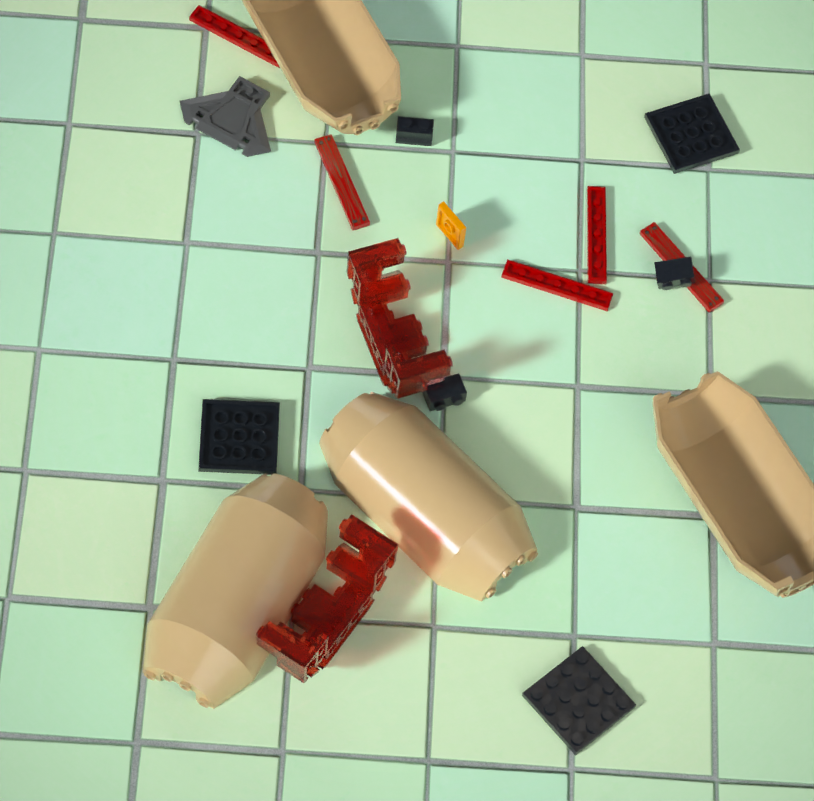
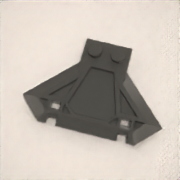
M239 76L229 91L180 101L184 123L191 125L192 122L197 123V130L235 151L238 147L244 149L242 155L246 157L271 152L261 113L262 106L270 97L269 91Z

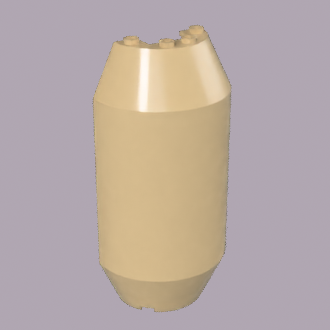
M242 0L301 105L309 114L343 134L360 135L369 129L374 130L378 128L380 123L398 110V105L401 101L400 64L362 0Z
M718 371L712 374H704L700 378L701 380L697 388L687 389L676 397L671 396L670 391L665 394L659 393L655 395L652 399L657 448L736 571L773 595L781 596L782 598L797 594L814 585V484L756 397Z
M370 392V394L363 393L341 409L332 419V425L324 430L319 444L334 484L437 585L482 602L486 597L489 599L495 594L497 581L502 577H508L513 567L516 565L520 566L521 564L524 565L527 561L532 562L537 557V547L521 506L416 406L375 392Z
M265 473L221 502L147 624L143 663L145 677L150 680L156 679L160 682L162 678L168 682L174 681L182 689L196 692V700L201 706L213 709L254 681L325 559L328 510L323 501L315 499L314 492L289 477L275 473L267 476Z

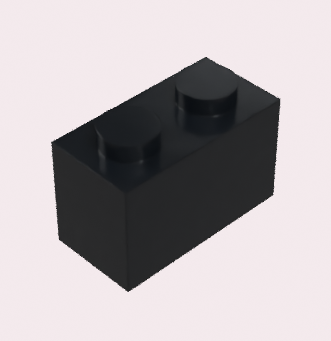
M398 116L395 143L432 146L434 119Z
M691 257L654 262L659 289L671 290L676 286L689 287L695 284Z
M459 373L423 383L422 393L429 411H440L448 406H458L466 401L467 391Z

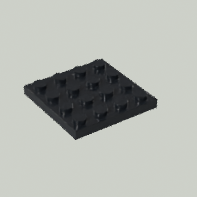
M710 93L650 111L644 115L674 174L739 154L740 149Z
M203 399L198 472L277 474L280 402Z
M583 646L522 693L523 698L575 756L636 707L634 701Z

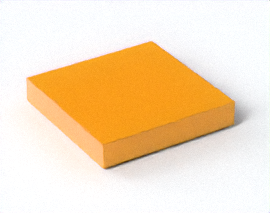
M443 201L438 206L436 225L456 249L459 250L464 246L466 226Z

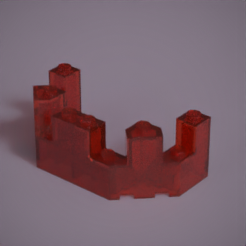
M399 238L348 251L346 269L348 279H352L353 288L350 289L353 304L358 306L356 318L382 385L387 386V389L392 394L394 393L397 399L426 391L427 385L444 381V377L450 375L451 367H453L452 359L450 356H447L445 349L426 354L429 342L427 336H423L421 331L422 324L420 320L416 319L415 314L395 319L393 311L388 309V303L408 298V292L411 290L409 280L405 279L400 270L382 274L384 268L404 263V256L407 252L405 245L400 243Z
M352 514L348 519H344L341 522L339 538L358 549L359 552L349 545L342 543L335 551L331 550L326 557V569L346 581L342 587L339 586L333 595L316 584L304 592L303 600L300 604L296 603L291 610V622L305 630L302 635L281 621L277 626L269 621L266 626L262 625L256 633L257 645L277 658L278 667L302 683L308 680L309 677L307 676L311 678L319 672V668L322 670L326 668L373 605L375 591L379 592L387 579L385 572L388 567L392 568L396 562L398 544Z

